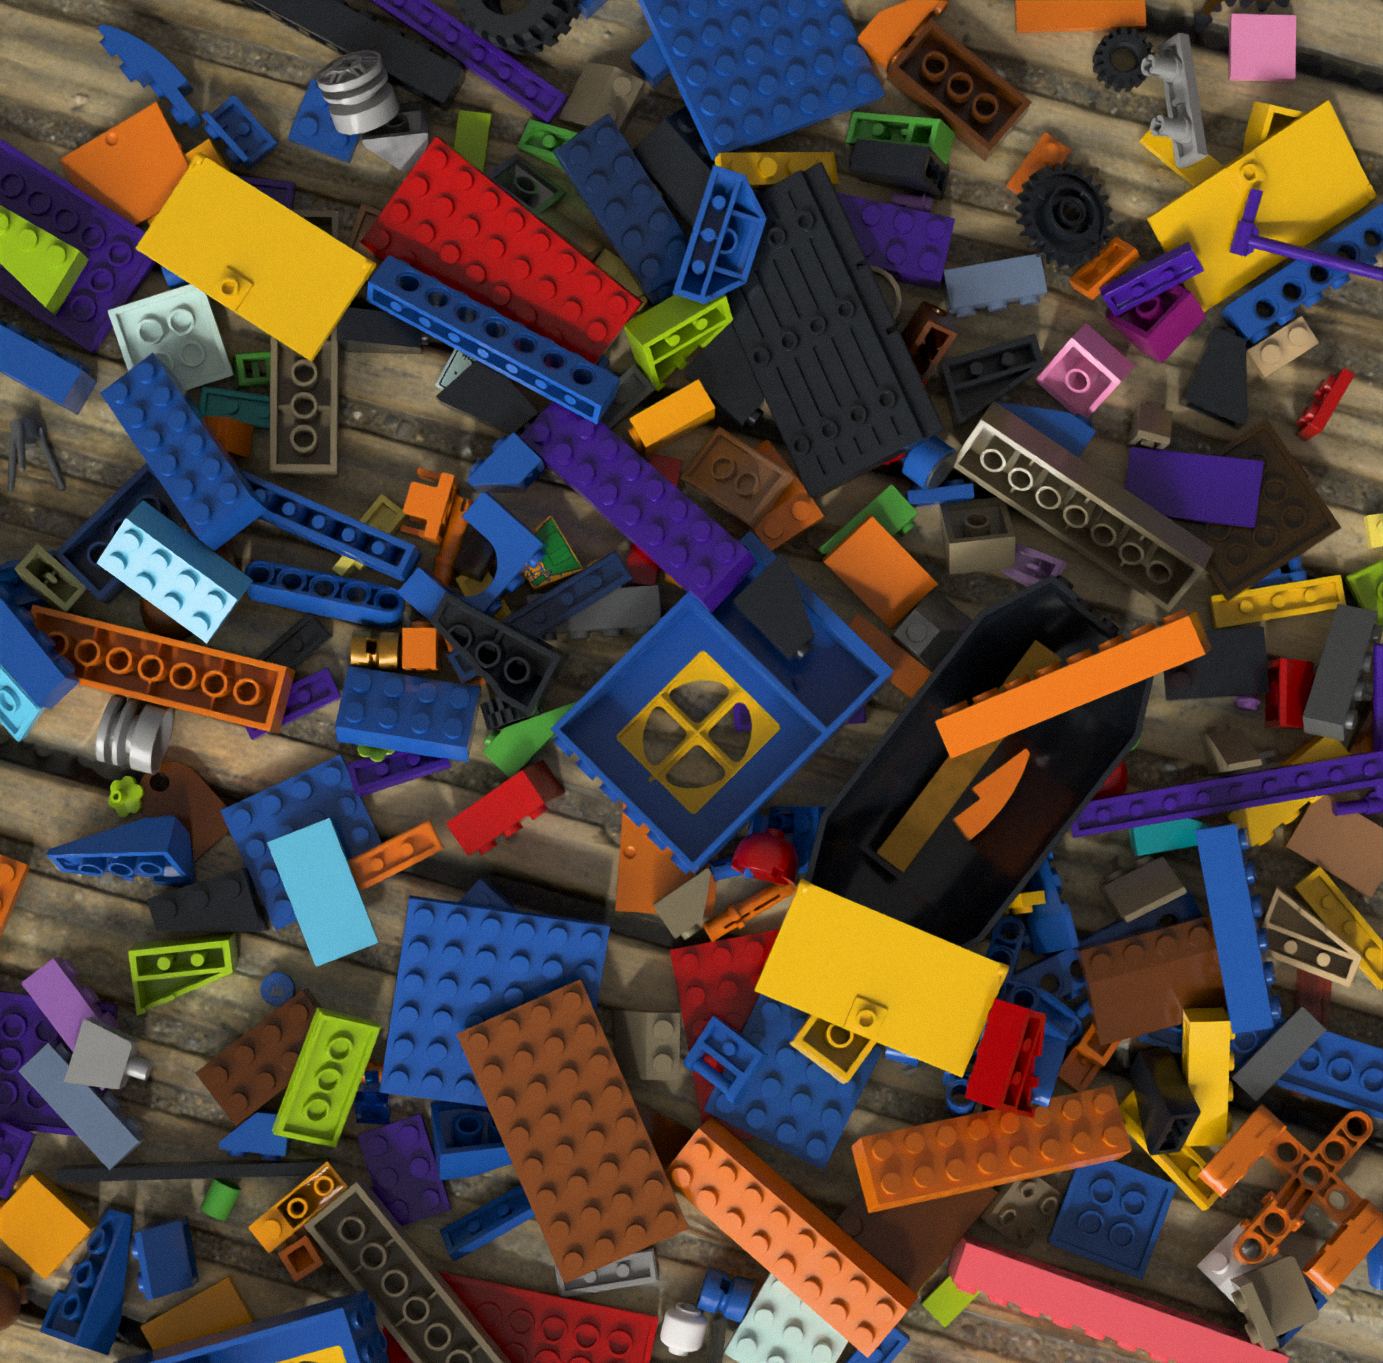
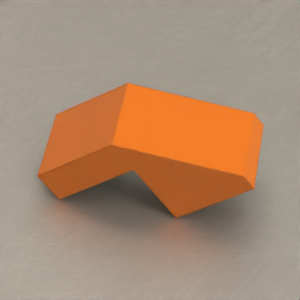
M304 1225L280 1244L282 1250L277 1254L294 1282H297L325 1264L316 1240Z

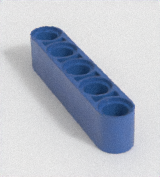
M264 560L253 561L245 568L244 574L253 580L246 590L247 595L251 600L259 603L384 629L396 628L404 620V598L397 592L398 589ZM265 580V582L256 583L255 581ZM288 587H298L297 589L293 590L287 589ZM322 593L330 594L328 596H320ZM353 600H361L362 602L353 603V602H351V601H353ZM391 606L394 609L386 610L384 607Z

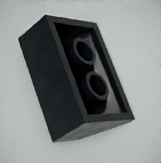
M684 106L665 118L632 151L650 180L687 222L694 227L715 160H711L687 106Z

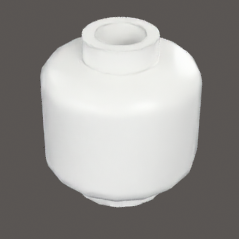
M683 1302L677 1303L675 1307H671L665 1312L660 1333L661 1341L669 1346L668 1351L678 1356H687L688 1352L697 1351L702 1347L707 1328V1319L702 1314V1310L696 1308V1305Z

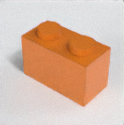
M411 622V628H402V668L408 672H442L443 636L430 622Z

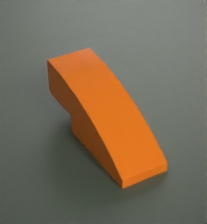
M1024 749L971 789L978 801L953 819V822L968 842L992 821L1014 792L1030 755L1027 749Z

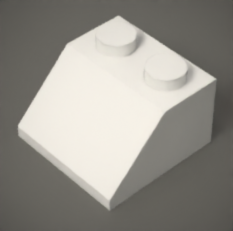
M1241 1222L1197 1265L1206 1277L1234 1305L1231 1293L1235 1292L1230 1279L1283 1257L1279 1252L1274 1257L1269 1253L1259 1263L1253 1265L1239 1263L1233 1256L1232 1246L1235 1239L1244 1230L1239 1226ZM1246 1239L1242 1244V1251L1248 1258H1255L1258 1254V1247L1254 1241Z

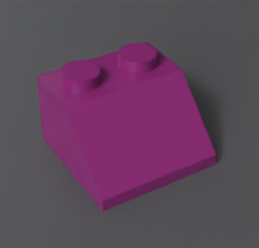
M1176 285L1116 317L1110 311L1105 318L1141 353L1163 363L1206 318V315L1193 293Z

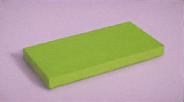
M317 1007L273 1124L272 1132L274 1135L336 1148L382 1027L378 1021Z

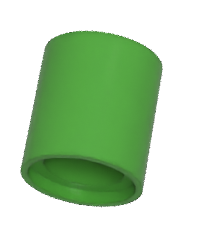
M214 1178L200 1206V1210L211 1217L227 1221L242 1189L226 1179Z

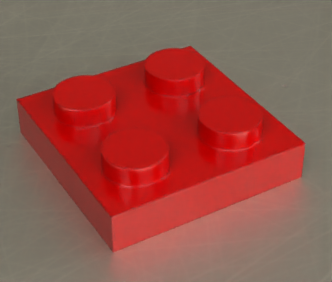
M1343 368L1336 374L1330 373L1325 380L1322 379L1312 394L1316 400L1309 408L1305 407L1296 421V424L1300 426L1295 434L1297 437L1308 441L1322 432L1354 378V373Z

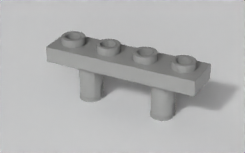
M1177 33L1158 46L1159 57L1148 55V57L1142 60L1141 71L1144 75L1163 79L1168 117L1158 115L1157 118H1154L1150 125L1151 134L1153 136L1171 138L1176 167L1188 168L1208 156L1189 34Z

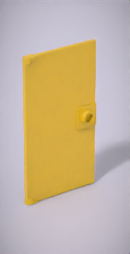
M1324 100L1147 217L1165 253L1189 241L1201 261L1204 271L1181 284L1183 288L1193 293L1204 313L1288 258L1254 249L1247 257L1229 252L1238 220L1241 221L1250 188L1263 191L1254 221L1259 231L1258 236L1301 247L1314 241L1377 199V195L1369 183L1329 100Z
M201 152L196 154L188 170L135 248L311 362L365 281L369 279L376 268L374 261L369 258L367 259L213 162Z
M801 879L754 991L962 1078L987 1021L988 1012L1006 978L1009 966Z

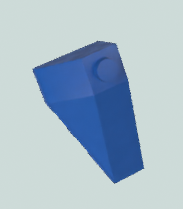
M170 815L137 820L48 849L47 856L61 872L97 877L103 876L104 872H111L122 876V879L127 881H134L135 876L153 878V884L164 886L191 885L196 880L190 834L177 817Z
M1052 852L1025 886V892L1044 890L1046 904L1033 905V912L1023 913V924L1025 927L1023 946L1025 949L1030 948L1031 954L1034 955L1079 947L1069 905L1059 899L1058 894L1062 893V882L1056 868H1051L1050 861H1053Z
M448 1101L430 1103L434 1156L439 1180L473 1177L512 1164L488 1107Z
M107 1209L87 1242L88 1252L80 1264L74 1263L70 1269L71 1280L64 1291L58 1289L54 1295L40 1329L41 1333L105 1355L109 1354L121 1323L132 1215Z

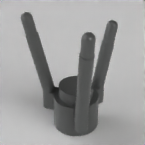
M24 417L11 420V432L8 433L10 444L8 491L12 492L14 490L17 450L19 470L23 472L26 469L25 449L35 447L36 441L40 443L59 490L64 491L65 486L46 441L44 428H37L35 418Z

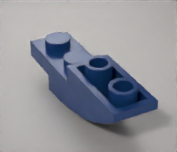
M104 24L98 27V30L104 37L99 42L111 57L116 54L120 57L123 64L119 68L131 83L137 79L143 88L149 84L160 100L167 97L173 105L168 110L180 125L186 122L193 131L203 123L184 98L193 91V88L165 56L134 35Z

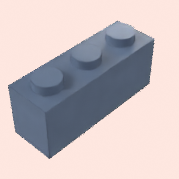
M1036 254L943 270L941 279L946 311L950 314H956L957 318L973 316L976 314L975 310L988 308L989 312L1003 311L1008 309L1009 304L1020 303L1021 307L1039 304L1040 299H1043L1048 292L1041 256L1036 257Z

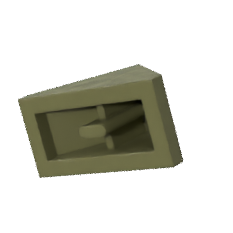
M38 543L30 549L14 568L32 594L65 613L87 589Z

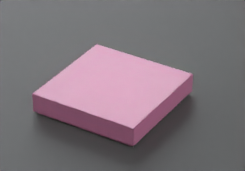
M1232 13L1229 17L1228 80L1293 82L1296 76V15Z

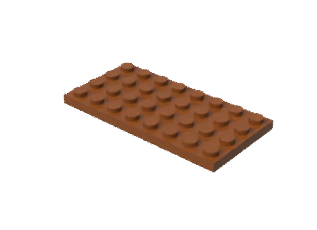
M581 978L457 1032V1037L564 1284L689 1229Z

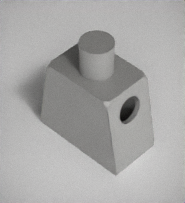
M89 1017L83 1019L64 1082L121 1089L126 1086L129 1076L146 1081L151 1072L153 1061L136 1056L140 1042L138 1039L97 1018Z

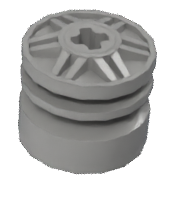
M363 50L340 56L322 67L316 75V81L322 90V96L325 101L330 103L329 113L334 126L341 134L353 135L374 130L388 123L400 110L393 86L386 82L388 80V73L384 68L382 57L376 51Z
M113 695L106 705L98 727L95 753L97 760L109 763L112 760L114 765L122 766L130 755L131 769L155 775L159 771L169 747L173 729V709L149 702L140 714L139 700L131 698L127 701L125 696Z

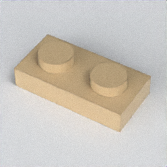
M1300 316L1247 350L1246 356L1263 380L1318 345L1319 341L1304 318Z

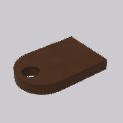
M175 761L162 762L156 774L165 773L169 778V786L165 791L158 792L152 785L155 775L145 773L139 784L143 786L145 792L144 797L141 799V810L147 818L160 817L162 815L177 817L190 834L193 863H196L229 832L220 810L229 806L191 766Z

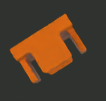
M418 468L416 474L419 478L438 483V486L432 487L414 481L411 482L403 512L406 515H410L412 522L425 525L426 528L423 531L401 525L400 532L403 535L424 540L441 547L455 501L454 498L455 495L458 496L460 483L455 475L444 472L440 474Z

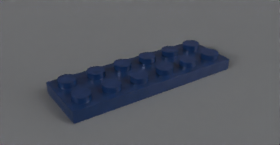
M606 114L554 149L553 153L653 308L674 295V287L689 240L610 114Z

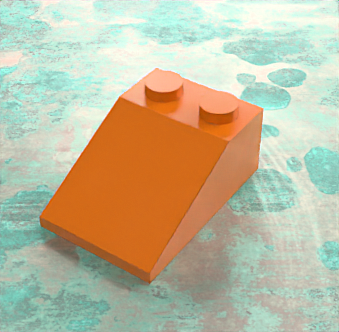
M767 439L754 449L790 472L794 479L754 530L748 525L747 527L775 553L820 523L824 515L814 500L809 498L803 484Z

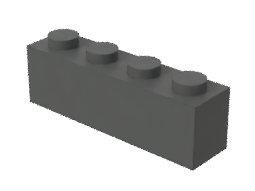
M659 585L618 588L545 633L539 639L545 642L557 641V635L570 634V639L572 640L588 639L592 632H603V637L623 636V630L636 629V635H645L661 619ZM543 594L527 595V604Z
M1342 604L1337 605L1303 714L1304 733L1345 741L1348 729H1354L1357 720V710H1354L1356 701L1363 700L1366 689V682L1363 681L1365 672L1370 673L1373 667V653H1371L1373 644L1380 643L1383 633V625L1378 624V611Z

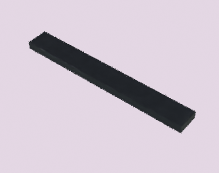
M330 1158L280 1159V1161L229 1160L122 1163L110 1170L104 1164L64 1165L57 1169V1181L64 1183L310 1176L327 1161L330 1163Z

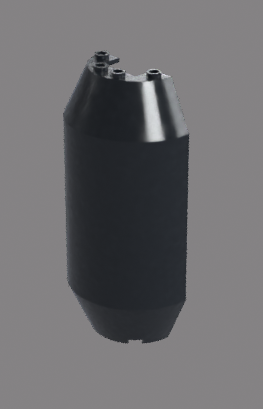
M1059 574L1057 577L1050 575L980 611L821 814L805 880L965 949L977 945L984 940L1140 738L1154 676L1005 736L906 870L902 872L880 856L877 851L949 756L935 723L936 720L944 717L942 710L964 700H967L969 705L974 704L973 697L995 687L999 689L1035 640L1063 659L1060 662L1062 667L1068 664L1066 658L1088 648L1094 654L1100 651L1098 645L1120 636L1117 634L1119 628L1108 619L1103 618L1100 620L1091 613L1093 607L1079 598V595L1072 591L1074 585ZM1024 749H1027L1030 755L1014 792L992 821L968 842L953 822V819L978 801L971 789Z

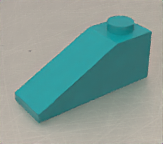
M1187 818L1129 828L1128 834L1132 856L1197 846L1195 830L1213 825Z

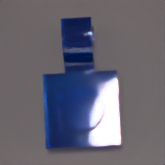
M365 1071L363 1091H357L354 1100L356 1123L390 1124V1096L387 1093L379 1092V1071Z

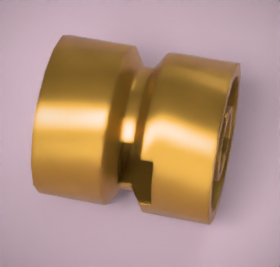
M353 630L351 639L352 667L371 670L378 668L379 671L400 673L402 663L401 631L382 630L379 635H375L373 630ZM371 649H376V654H371Z

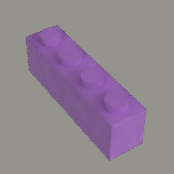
M62 957L50 960L21 984L69 1048L74 1051L83 1019L94 1017L116 1029L119 1028V1024L109 1012L104 1014L97 1005V1002H99L98 996L88 985L85 987L76 977L79 975V972L69 959L63 960Z

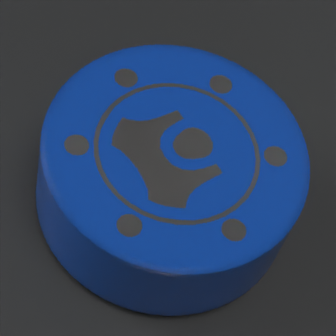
M282 972L270 974L261 985L263 999L272 1006H282L294 997L296 991L293 979Z

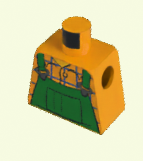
M552 516L546 518L532 530L548 544V547L544 550L547 554L544 560L535 569L530 566L522 576L525 581L528 580L535 592L564 582L583 570Z

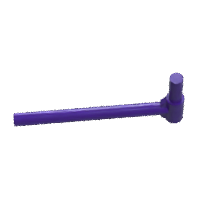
M1250 188L1241 221L1238 220L1229 250L1230 253L1247 257L1254 249L1383 281L1382 267L1258 236L1259 231L1254 221L1263 191Z
M1383 643L1373 644V751L1383 749ZM1383 785L1373 786V790H1369L1360 800L1333 803V814L1339 816L1355 813H1364L1365 815L1382 813Z

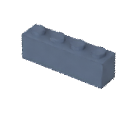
M57 1040L49 1042L18 1071L109 1170L116 1167L146 1139L141 1133L144 1130L134 1117H126L119 1109L121 1106L119 1100L111 1092L106 1091L104 1093L100 1087L64 1082L73 1051L64 1042L60 1044Z

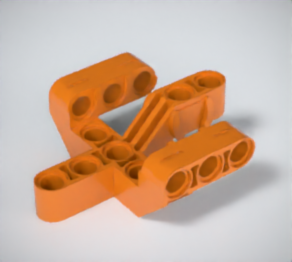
M1261 1104L1197 1176L1223 1199L1241 1178L1245 1177L1251 1166L1261 1156L1286 1178L1276 1193L1270 1191L1262 1198L1260 1202L1263 1206L1251 1220L1246 1217L1239 1225L1244 1230L1235 1239L1232 1252L1235 1259L1243 1265L1259 1263L1269 1253L1274 1257L1280 1250L1278 1245L1291 1230L1295 1232L1304 1224L1305 1221L1301 1216L1312 1202L1340 1227L1302 1269V1272L1329 1296L1383 1237V1213L1367 1198L1362 1199L1336 1176L1338 1171L1370 1137L1373 1131L1372 1120L1361 1111H1353L1338 1120L1310 1152L1285 1130L1287 1126ZM1349 1119L1360 1123L1362 1127L1360 1136H1354L1348 1131L1347 1122ZM1327 1144H1334L1339 1148L1340 1158L1338 1161H1333L1327 1157L1325 1152ZM1279 1145L1290 1147L1293 1153L1291 1162H1284L1279 1158L1277 1153ZM1305 1168H1312L1317 1172L1319 1177L1317 1185L1313 1186L1306 1183L1303 1177ZM1332 1191L1339 1192L1344 1197L1345 1202L1342 1209H1336L1331 1205L1329 1197ZM1268 1214L1276 1216L1280 1221V1229L1277 1233H1272L1265 1227L1264 1221ZM1246 1239L1254 1241L1258 1247V1254L1255 1258H1248L1242 1251V1244Z

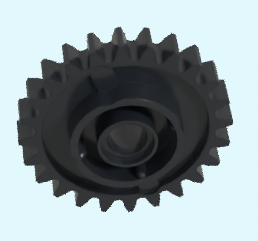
M1056 163L1051 167L1046 165L1030 175L1029 180L1021 185L1024 191L1019 193L1017 198L1022 203L1016 206L1015 210L1022 214V217L1016 220V223L1025 227L1020 236H1029L1030 240L1027 247H1037L1036 257L1046 254L1047 264L1056 260L1058 268L1068 264L1071 269L1079 264L1083 266L1100 255V251L1108 246L1105 240L1112 236L1107 227L1114 224V221L1106 216L1113 209L1104 205V202L1109 197L1108 195L1099 194L1102 185H1092L1093 175L1091 174L1084 178L1083 168L1080 167L1073 171L1070 163L1064 167H1061L1060 163Z

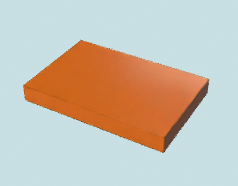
M871 514L822 559L890 629L938 585L937 581Z

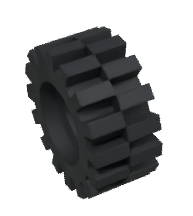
M1122 27L1119 32H1116V29L1110 31L1108 36L1105 35L1101 39L1092 60L1094 63L1093 72L1098 73L1096 79L1099 83L1101 81L1106 82L1104 87L1110 89L1111 86L1115 87L1114 92H1120L1122 89L1128 92L1134 86L1138 88L1146 80L1147 75H1144L1141 71L1142 60L1148 57V55H1155L1154 52H1151L1153 47L1151 41L1149 43L1145 42L1146 35L1142 33L1139 37L1136 35L1138 30L1132 28L1131 32H1127V27ZM1118 49L1129 50L1135 57V66L1129 71L1116 69L1111 61L1112 53Z
M499 697L480 705L488 731L511 726L545 713L542 702L532 716L506 703Z

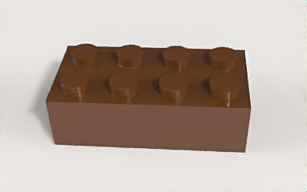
M932 19L889 67L886 78L887 81L929 116L941 119L955 133V137L985 162L1027 114L1032 103Z
M308 988L301 990L195 1072L235 1126L245 1121L288 1087L317 1007L323 1008Z

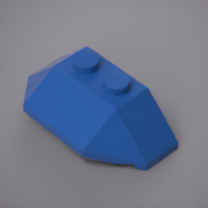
M713 165L674 287V295L706 304L746 284L766 223V216L746 175Z

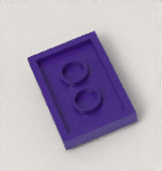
M422 1113L357 1135L375 1193L401 1226L452 1209L444 1181L439 1180L434 1150Z

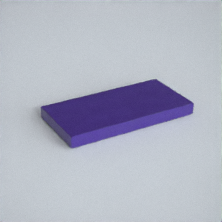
M1130 447L1125 489L1169 519L1255 528L1264 461Z

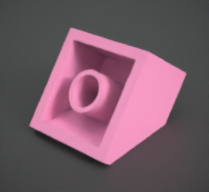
M1085 323L1035 381L1074 416L1078 413L1088 419L1135 365L1091 326Z

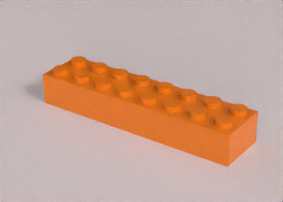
M32 605L30 613L36 620L33 624L39 631L45 632L54 641L55 646L53 649L57 654L67 658L75 667L73 673L80 681L78 685L277 734L280 733L295 674L294 669Z
M1184 608L1162 618L1164 624L1155 627L1153 622L1131 631L1130 635L1132 638L1125 641L1122 635L1098 645L1100 651L1094 654L1088 648L1066 658L1068 664L1061 667L1059 661L1035 671L1036 678L1030 680L1028 674L1004 684L1005 691L999 693L998 688L995 687L973 697L974 704L969 705L967 700H964L942 710L944 717L936 720L935 723L950 758L957 757L1205 655L1212 647L1197 612L1194 611L1187 614Z
M1113 1085L1053 1097L1048 1108L1030 1103L1031 1107L1036 1108L1035 1118L995 1109L861 1137L851 1148L868 1213L1120 1159L1132 1151Z
M713 1117L698 1128L666 1169L665 1173L671 1186L867 1358H869L918 1298L915 1292Z

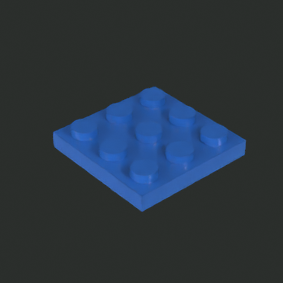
M1115 1160L1073 1169L1046 1242L1143 1280L1177 1185Z

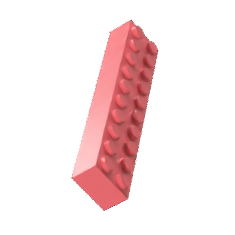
M965 1235L954 1248L947 1268V1272L953 1280L952 1282L957 1284L956 1288L972 1295H975L976 1290L984 1292V1294L989 1296L988 1300L1003 1306H1007L1008 1302L1015 1303L1021 1307V1312L1039 1318L1041 1313L1046 1314L1053 1319V1323L1064 1328L1072 1329L1073 1324L1085 1330L1084 1334L1103 1341L1104 1337L1108 1336L1117 1341L1116 1345L1132 1352H1136L1137 1347L1149 1353V1357L1163 1363H1168L1169 1359L1177 1363H1288L1290 1358L1278 1347L1266 1351L1258 1343L1253 1344L1249 1335L968 1235Z

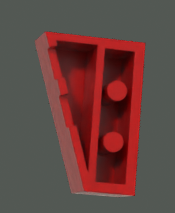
M542 760L522 769L448 821L446 825L467 856L477 851L482 856L498 845L495 841L503 834L506 838L512 836L523 828L522 821L528 817H531L532 820L538 818L549 810L547 807L549 803L566 792L546 762Z
M994 999L987 1015V1025L983 1038L977 1048L975 1065L967 1081L965 1098L1001 1111L1035 1118L1036 1108L1031 1107L1030 1103L1032 1088H1038L1039 1077L1034 1075L1036 1056H1042L1046 1014L1000 999Z

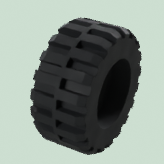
M456 0L458 11L464 14L463 21L474 30V33L480 38L506 52L511 51L515 54L525 55L527 50L533 54L542 52L544 44L549 47L554 46L559 42L557 37L561 33L566 36L572 29L569 26L573 18L577 20L581 10L577 8L578 4L584 0H532L521 11L509 15H504L500 0Z

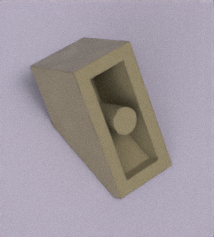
M1146 401L1145 404L1141 403L1135 408L1126 446L1163 450L1170 443L1173 411L1165 410V405L1159 402Z
M708 868L653 904V907L675 939L681 935L685 940L701 929L698 923L703 920L712 874Z

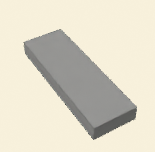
M654 1247L644 1248L565 1284L555 1263L559 1296L563 1297L659 1282Z

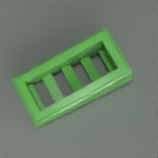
M271 351L236 353L234 355L233 367L237 390L270 386ZM258 361H264L266 377H260ZM244 363L251 364L252 378H246Z

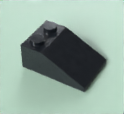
M1264 627L1206 630L1205 633L1212 647L1208 653L1163 671L1166 701L1169 702L1270 693Z

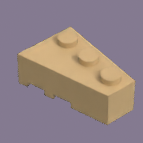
M1276 886L1261 928H1267L1270 947L1265 951V955L1350 988L1362 958L1361 952L1279 886Z

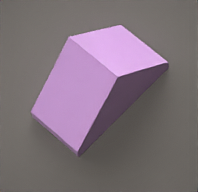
M1017 543L1015 546V567L1002 569L1001 572L1022 585L1029 587L1050 575L1055 577L1058 574L1061 575L1067 563Z

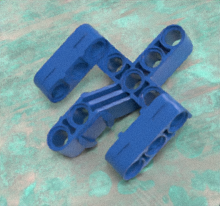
M1005 916L999 919L995 925L985 957L996 962H1003L1009 966L1006 978L998 993L999 997L996 999L1013 1004L1019 1001H1026L1031 1005L1028 1009L1046 1014L1042 1056H1036L1034 1075L1039 1077L1038 1088H1032L1031 1103L1048 1108L1071 1034L1075 1012L1046 990L1013 981L1023 948L1025 927L1019 918ZM1004 933H1012L1017 938L1013 940H1007L1003 938L1001 935ZM987 1021L968 1064L975 1065L977 1048L983 1038ZM890 1047L886 1048V1059L912 1067L918 1066V1059ZM947 1071L944 1072L942 1084L947 1086L945 1108L949 1115L954 1118L970 1115L976 1107L977 1102L970 1099L963 1104L957 1103L952 1099L954 1095L966 1094L967 1081L972 1074L966 1071L962 1078Z

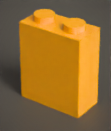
M698 379L629 418L630 429L627 430L629 433L628 437L637 453L643 450L646 457H648L651 453L654 454L714 420L715 406Z
M38 1171L31 1176L28 1173L22 1176L13 1188L16 1193L8 1201L5 1198L0 1201V1239L45 1280L58 1270L98 1224L45 1174Z

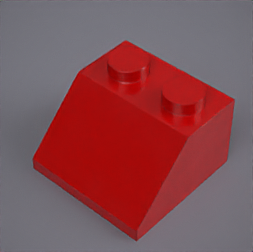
M1287 658L1267 662L1270 693L1265 694V728L1304 729L1303 714L1317 672L1312 670L1313 662Z

